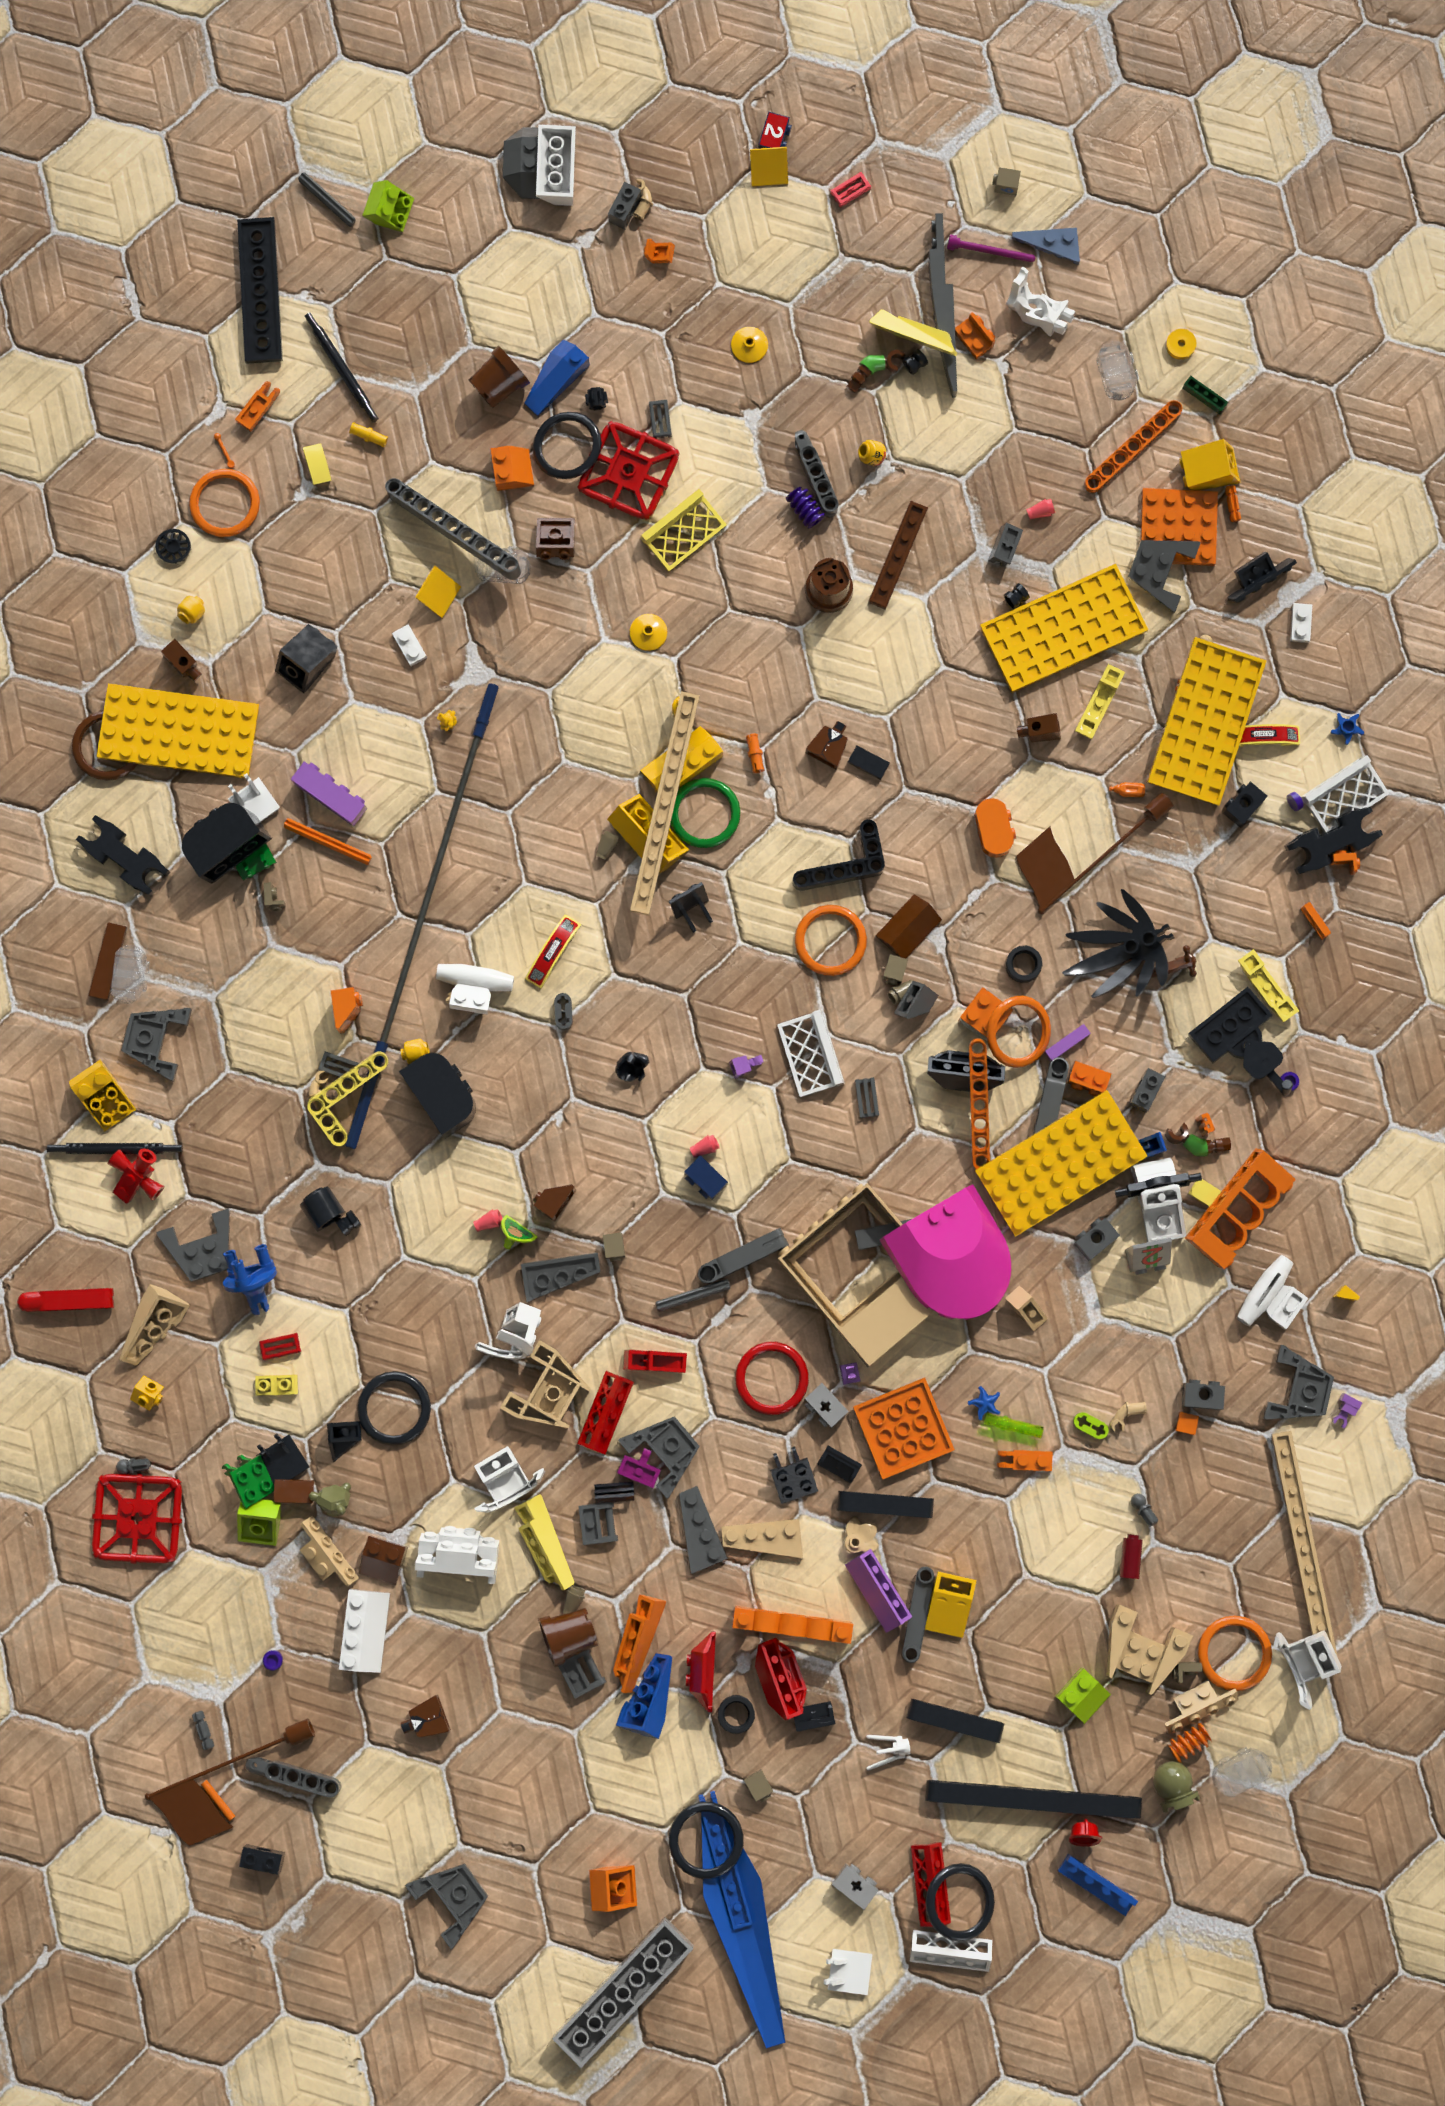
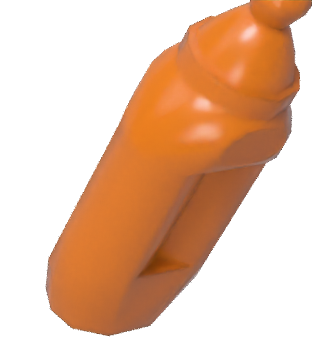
M1123 782L1114 787L1110 786L1109 791H1114L1124 797L1145 796V785L1142 783Z

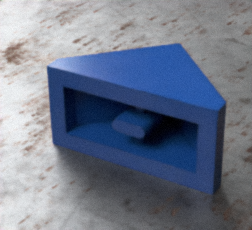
M1161 1132L1138 1140L1148 1156L1146 1158L1164 1153L1167 1150Z

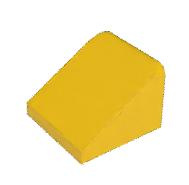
M1344 1285L1339 1288L1333 1298L1357 1301L1360 1299V1296Z

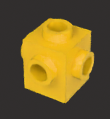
M143 1376L134 1387L130 1400L150 1411L154 1405L158 1406L162 1401L163 1395L161 1394L164 1387Z

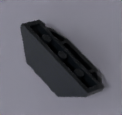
M947 1050L935 1056H930L927 1074L944 1089L970 1092L969 1053ZM987 1056L988 1091L1004 1084L1005 1066ZM976 1062L973 1065V1070L976 1072H981L984 1069V1065L981 1062ZM976 1081L973 1088L976 1091H981L984 1088V1083Z

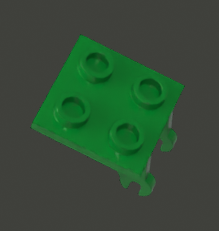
M265 844L235 867L244 881L264 869L270 868V866L277 862L268 845Z
M244 1455L238 1456L237 1460L242 1461L238 1468L231 1467L229 1464L222 1466V1469L227 1470L224 1474L230 1477L244 1508L251 1506L274 1492V1484L261 1455L253 1459L246 1458Z

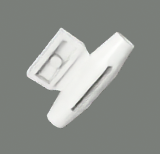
M438 964L436 979L455 985L449 1003L450 1009L487 1014L491 999L490 992L512 991L514 976L494 969L465 964Z
M1280 1255L1264 1271L1247 1295L1239 1311L1237 1319L1246 1326H1251L1266 1311L1269 1319L1284 1330L1288 1328L1308 1299L1294 1287L1284 1285L1293 1266V1262L1290 1259Z

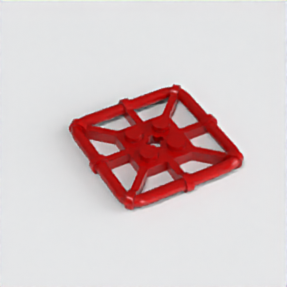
M610 421L601 433V450L610 432L618 449L613 459L602 454L597 459V461L608 464L609 468L605 475L587 481L594 467L593 465L590 470L581 475L577 488L579 492L609 505L611 509L616 508L636 518L648 520L654 513L664 490H667L669 486V479L679 459V450L649 436L646 432L642 433L621 423ZM616 430L639 439L634 451L622 446ZM645 442L667 451L652 458L640 454ZM671 459L661 480L648 475L653 464ZM632 466L633 472L626 474V471L623 469ZM644 481L658 486L648 509H646L640 493ZM604 482H610L617 486L612 499L589 488ZM623 489L635 493L642 511L617 501Z
M138 1473L137 1475H101L96 1487L95 1512L92 1514V1519H94L92 1555L94 1558L104 1561L130 1562L131 1564H136L137 1562L159 1564L174 1562L178 1551L180 1523H182V1518H180L182 1482L172 1477L145 1476L143 1473ZM110 1482L137 1483L136 1499L123 1498ZM143 1483L170 1485L155 1500L142 1499ZM104 1486L118 1500L117 1515L102 1514ZM174 1490L172 1518L158 1517L159 1503ZM136 1513H139V1516L142 1517V1521H139L138 1524H135V1521L132 1520ZM102 1519L117 1520L116 1534L100 1547ZM157 1522L172 1523L170 1551L156 1536ZM119 1538H133L131 1554L104 1553ZM139 1539H151L165 1556L138 1554Z

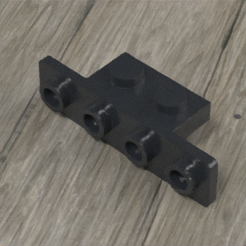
M1268 552L1258 555L1234 571L1242 588L1227 597L1228 601L1234 603L1242 602L1248 594L1259 591L1265 583L1273 582L1279 574L1290 571L1293 568L1292 566L1297 563L1296 560L1287 558L1274 566Z

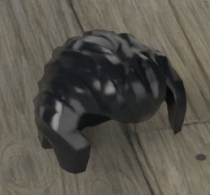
M627 1052L617 1061L615 1073H617L618 1078L624 1081L632 1082L639 1078L638 1081H641L645 1077L644 1068L650 1063L649 1058L644 1054Z

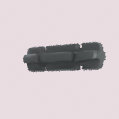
M198 1711L193 1713L192 1718L197 1723L195 1727L199 1739L203 1741L201 1743L203 1750L213 1748L214 1742L213 1739H210L211 1733L207 1721H204V1712Z

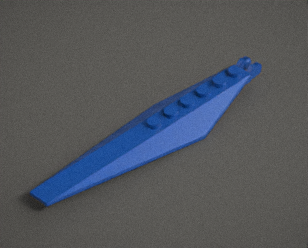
M711 1791V1800L718 1804L715 1791ZM703 1794L698 1795L700 1802H706ZM701 1812L703 1869L718 1867L728 1859L733 1849L734 1836L729 1823L723 1817L712 1812ZM743 1848L737 1864L729 1872L717 1878L703 1879V1897L766 2048L786 2042L762 1882Z

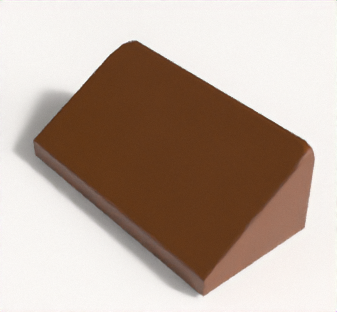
M275 1479V1503H313L309 1499V1494L314 1492V1480Z

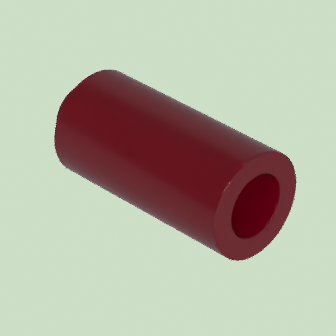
M1127 1534V1538H1123L1120 1577L1140 1578L1143 1540L1139 1539V1535Z

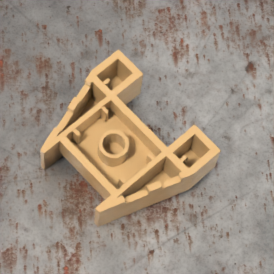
M539 1340L529 1357L546 1366L527 1401L509 1391L500 1409L519 1419L569 1428L570 1425L561 1421L564 1413L579 1387L590 1391L591 1388L556 1349Z
M1116 1604L1109 1622L1106 1676L1112 1678L1115 1669H1120L1150 1682L1146 1693L1152 1695L1186 1655L1193 1635L1171 1627L1165 1644H1160L1132 1632L1131 1629L1138 1612Z

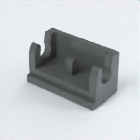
M1007 522L1001 526L988 561L991 563H995V561L1000 562V566L1010 565L1023 530Z

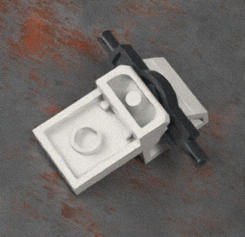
M1171 1158L1133 1165L1135 1183L1128 1184L1126 1188L1117 1189L1114 1192L1116 1198L1127 1195L1128 1198L1138 1197V1202L1142 1208L1147 1242L1186 1237L1180 1187L1189 1186L1191 1182L1202 1181L1201 1173L1176 1175Z

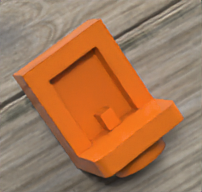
M647 239L646 246L644 247V256L652 264L672 263L675 245L672 242L655 243L652 239Z
M1346 850L1335 851V854L1330 857L1332 861L1330 865L1349 864L1350 875H1354L1360 869V859L1357 858L1356 853H1347Z

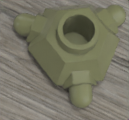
M346 1482L342 1486L332 1485L325 1487L318 1493L311 1492L309 1499L315 1501L329 1516L343 1515L349 1504L351 1485Z

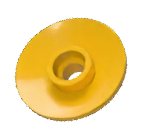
M745 327L734 334L731 341V349L738 360L745 363H755L761 360L767 353L768 340L761 330L754 327ZM751 340L753 344L748 345L746 342Z
M641 615L633 621L630 627V638L633 644L641 650H656L666 641V624L656 615ZM651 628L652 632L646 633L645 629Z

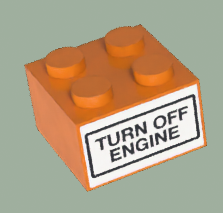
M982 987L958 1021L988 1042L987 1026L993 1011L1003 1001ZM1012 1008L1006 1010L1000 1017L996 1033L1013 1012Z

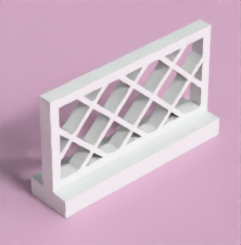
M1368 755L1360 757L1301 796L1303 803H1306L1324 833L1338 827L1336 820L1334 821V826L1329 829L1324 822L1326 816L1338 817L1341 805L1351 807L1350 811H1354V808L1359 810L1372 806L1389 794L1370 764L1371 760ZM1366 768L1371 774L1370 781L1360 779L1362 771ZM1348 780L1356 781L1354 792L1345 790ZM1359 782L1369 784L1367 794L1358 793ZM1372 785L1379 786L1382 794L1378 797L1371 796ZM1333 790L1340 791L1339 802L1329 800L1330 793ZM1344 792L1353 794L1351 805L1342 803ZM1357 795L1366 797L1364 806H1355ZM1318 800L1325 802L1323 812L1317 811L1313 803ZM1328 803L1338 805L1336 815L1327 813Z
M821 1010L777 1024L800 1098L845 1084ZM811 1018L813 1027L810 1032L800 1028L804 1020ZM791 1025L796 1028L792 1038L785 1035L783 1027ZM799 1030L808 1034L804 1044L794 1040ZM811 1036L818 1039L819 1044L816 1050L806 1046ZM793 1042L802 1046L798 1056L790 1052L789 1048ZM805 1048L814 1052L810 1062L800 1058ZM816 1054L824 1058L825 1062L821 1069L812 1064ZM798 1060L808 1064L803 1075L796 1071L795 1066ZM810 1066L820 1070L815 1081L806 1077ZM822 1072L829 1075L831 1083L826 1085L818 1083ZM804 1078L813 1082L811 1089L805 1092L801 1088Z

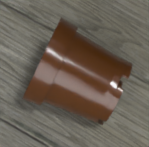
M499 345L491 352L492 356L468 379L492 408L519 388L523 389L530 384L526 376Z
M834 558L822 559L809 574L805 583V595L808 602L815 609L825 613H833L842 610L850 602L853 596V582L849 575V570L843 562Z
M586 1608L551 1618L550 1616L538 1618L540 1629L554 1667L564 1664L565 1660L598 1646L592 1622L587 1618L588 1612Z

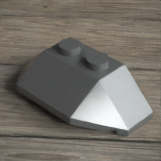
M523 127L504 141L503 178L521 199H540L536 197L537 127Z

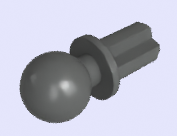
M131 1458L129 1461L122 1459L116 1464V1470L119 1474H128L129 1472L135 1474L137 1471L148 1470L151 1467L149 1459L136 1460Z
M1134 1494L1131 1498V1505L1135 1509H1139L1137 1514L1143 1517L1148 1526H1154L1158 1522V1518L1151 1510L1152 1506L1150 1504L1146 1505L1144 1495Z

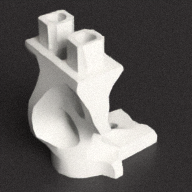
M1022 267L1017 278L1013 281L1006 305L1009 309L1016 311L1023 322L1041 327L1048 336H1052L1054 332L1063 335L1068 325L1064 321L1071 323L1075 315L1074 310L1067 308L1069 301H1055L1045 294H1032L1027 283L1029 271ZM1029 304H1035L1037 308L1033 309Z

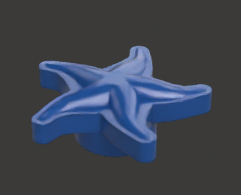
M1338 713L1339 727L1332 729L1331 734L1343 735L1346 745L1349 744L1353 734L1364 735V731L1356 726V719L1359 718V714L1345 719Z
M979 1386V1398L970 1400L967 1404H973L978 1407L979 1420H982L983 1415L987 1411L999 1415L1000 1411L996 1410L994 1403L1000 1396V1393L988 1395L984 1388Z

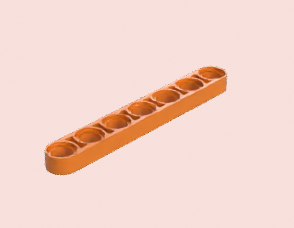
M1172 400L1159 410L1086 478L1085 489L1090 493H1096L1181 415L1183 409L1181 403ZM1170 406H1176L1179 412L1177 414H1171L1168 408ZM1163 418L1165 425L1160 427L1156 425L1155 420ZM1149 430L1152 433V437L1149 439L1144 438L1142 431ZM1129 443H1137L1138 450L1131 451L1128 447ZM1123 455L1125 462H1116L1115 456ZM1109 467L1112 470L1111 475H1104L1101 471L1102 468ZM1091 479L1097 480L1098 487L1091 488L1088 485V481Z
M974 1039L969 1044L972 1161L975 1169L981 1167L976 1164L978 1157L983 1156L987 1159V1162L990 1161L987 1048L983 1040ZM975 1043H980L983 1045V1050L980 1053H975L972 1050V1046ZM981 1062L984 1065V1069L981 1072L974 1071V1063ZM976 1081L984 1083V1088L981 1091H976L973 1088ZM975 1101H984L985 1107L977 1110L974 1107ZM977 1119H983L986 1122L983 1128L975 1127L974 1123ZM984 1138L986 1140L985 1146H976V1139Z

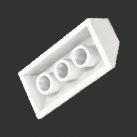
M538 125L536 197L553 205L573 206L576 126Z
M357 1589L348 1590L339 1670L381 1673L390 1593Z

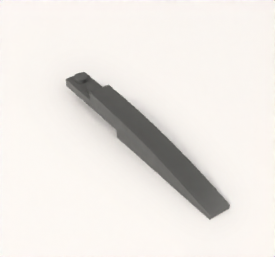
M935 213V219L931 220V232H935V238H932V249H929L928 254L934 321L936 329L950 334L952 345L956 351L953 284H946L943 213ZM940 351L952 398H956V356Z

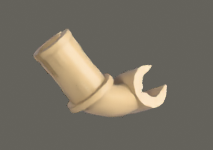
M636 179L637 183L641 185L639 189H641L642 197H640L641 201L633 215L640 220H644L649 208L653 207L652 197L645 182L642 179Z
M325 1071L316 1073L309 1088L308 1099L321 1091L319 1090L321 1084L323 1085L328 1082L329 1078L325 1080L319 1079V1076L325 1073ZM319 1101L312 1102L316 1110L322 1107Z
M1125 1402L1115 1414L1114 1419L1111 1420L1110 1428L1115 1432V1425L1119 1423L1120 1430L1123 1431L1125 1429L1124 1418L1130 1415L1146 1414V1403L1128 1404V1402Z

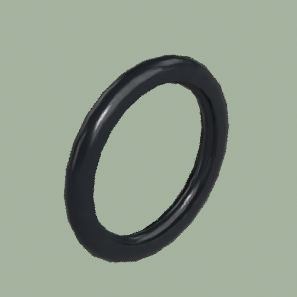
M578 412L558 413L547 419L535 435L533 442L535 461L543 472L557 479H571L581 476L592 468L600 455L602 445L601 434L596 424L586 415ZM563 421L581 423L588 429L592 437V451L588 459L582 465L572 470H559L552 467L545 460L542 453V442L545 434L555 424Z
M398 1371L385 1372L374 1377L363 1388L357 1405L358 1418L362 1428L375 1441L386 1445H402L415 1439L425 1429L431 1412L430 1398L423 1384L414 1376ZM389 1381H399L408 1384L416 1391L421 1401V1414L416 1425L408 1432L395 1436L379 1432L371 1424L367 1414V1404L371 1393L378 1386Z
M698 1802L686 1807L676 1816L669 1832V1849L676 1865L683 1872L699 1879H713L729 1872L737 1864L744 1846V1835L737 1817L728 1808L714 1802ZM700 1812H712L723 1817L729 1823L734 1836L733 1849L728 1859L718 1867L711 1869H701L691 1865L683 1857L678 1844L680 1829L689 1817Z
M958 1863L943 1868L935 1875L927 1890L926 1912L929 1921L940 1935L949 1940L966 1941L978 1936L985 1930L994 1912L995 1900L991 1883L983 1872L970 1864ZM960 1873L974 1877L982 1886L985 1894V1910L981 1919L975 1926L964 1931H956L946 1927L938 1918L935 1909V1897L941 1883L949 1876Z

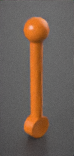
M219 433L214 434V439L218 441L228 461L227 466L231 469L234 468L235 463L230 459L221 441V435Z

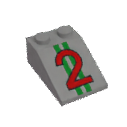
M1171 1238L1132 1245L1125 1249L1130 1272H1135L1136 1275L1147 1273V1269L1154 1268L1155 1271L1166 1269L1165 1265L1171 1263Z

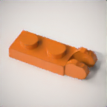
M266 381L254 393L235 418L237 423L250 432L280 394V389L274 388L268 397L265 396L271 387L269 381Z
M1027 1450L998 1451L1000 1456H1013L1012 1464L1000 1462L997 1463L998 1468L1052 1471L1053 1452Z

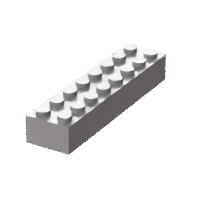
M664 1917L561 2026L552 2039L582 2068L693 1950L694 1945Z

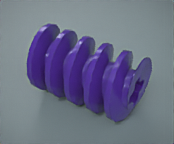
M798 487L786 497V501L791 502L790 507L795 508V514H799V519L804 520L803 525L808 526L807 529L818 524L825 516V513L818 514L821 507L814 508L817 502H810L813 496H805L808 489L801 490L802 487Z

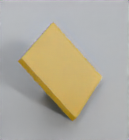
M787 147L750 149L752 186L788 184Z
M434 566L415 598L439 617L443 618L461 586L438 567Z

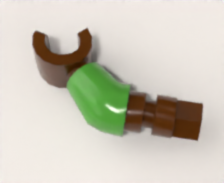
M895 349L888 354L887 358L884 355H869L859 363L858 372L855 371L851 376L852 380L848 383L847 388L856 393L865 382V377L868 378L870 374L873 375L877 371L885 370V367L890 372L897 373L898 366L893 365L891 359L895 357L901 360L905 358V353Z
M1185 1123L1180 1127L1181 1136L1174 1135L1172 1129L1167 1128L1165 1132V1137L1170 1143L1180 1144L1183 1142V1146L1194 1156L1205 1157L1208 1154H1212L1213 1151L1220 1153L1231 1150L1230 1137L1214 1139L1212 1142L1205 1138L1201 1139L1193 1134L1188 1135V1127Z

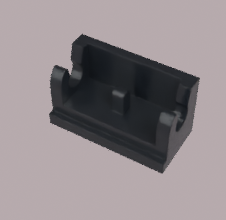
M827 1445L817 1465L849 1483L853 1482L862 1464Z
M831 1701L803 1706V1714L794 1717L796 1731L835 1725Z

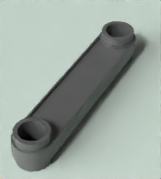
M927 1566L919 1568L915 1578L909 1611L912 1617L907 1622L902 1649L903 1659L909 1663L916 1662L921 1653L934 1581V1572ZM923 1570H928L931 1574L930 1579L927 1581H923L920 1578V1573ZM910 1648L916 1650V1656L913 1659L906 1657V1651Z

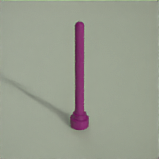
M950 234L947 245L949 250L963 248L1027 262L1035 261V256L1031 254L962 241L960 238H957V235Z

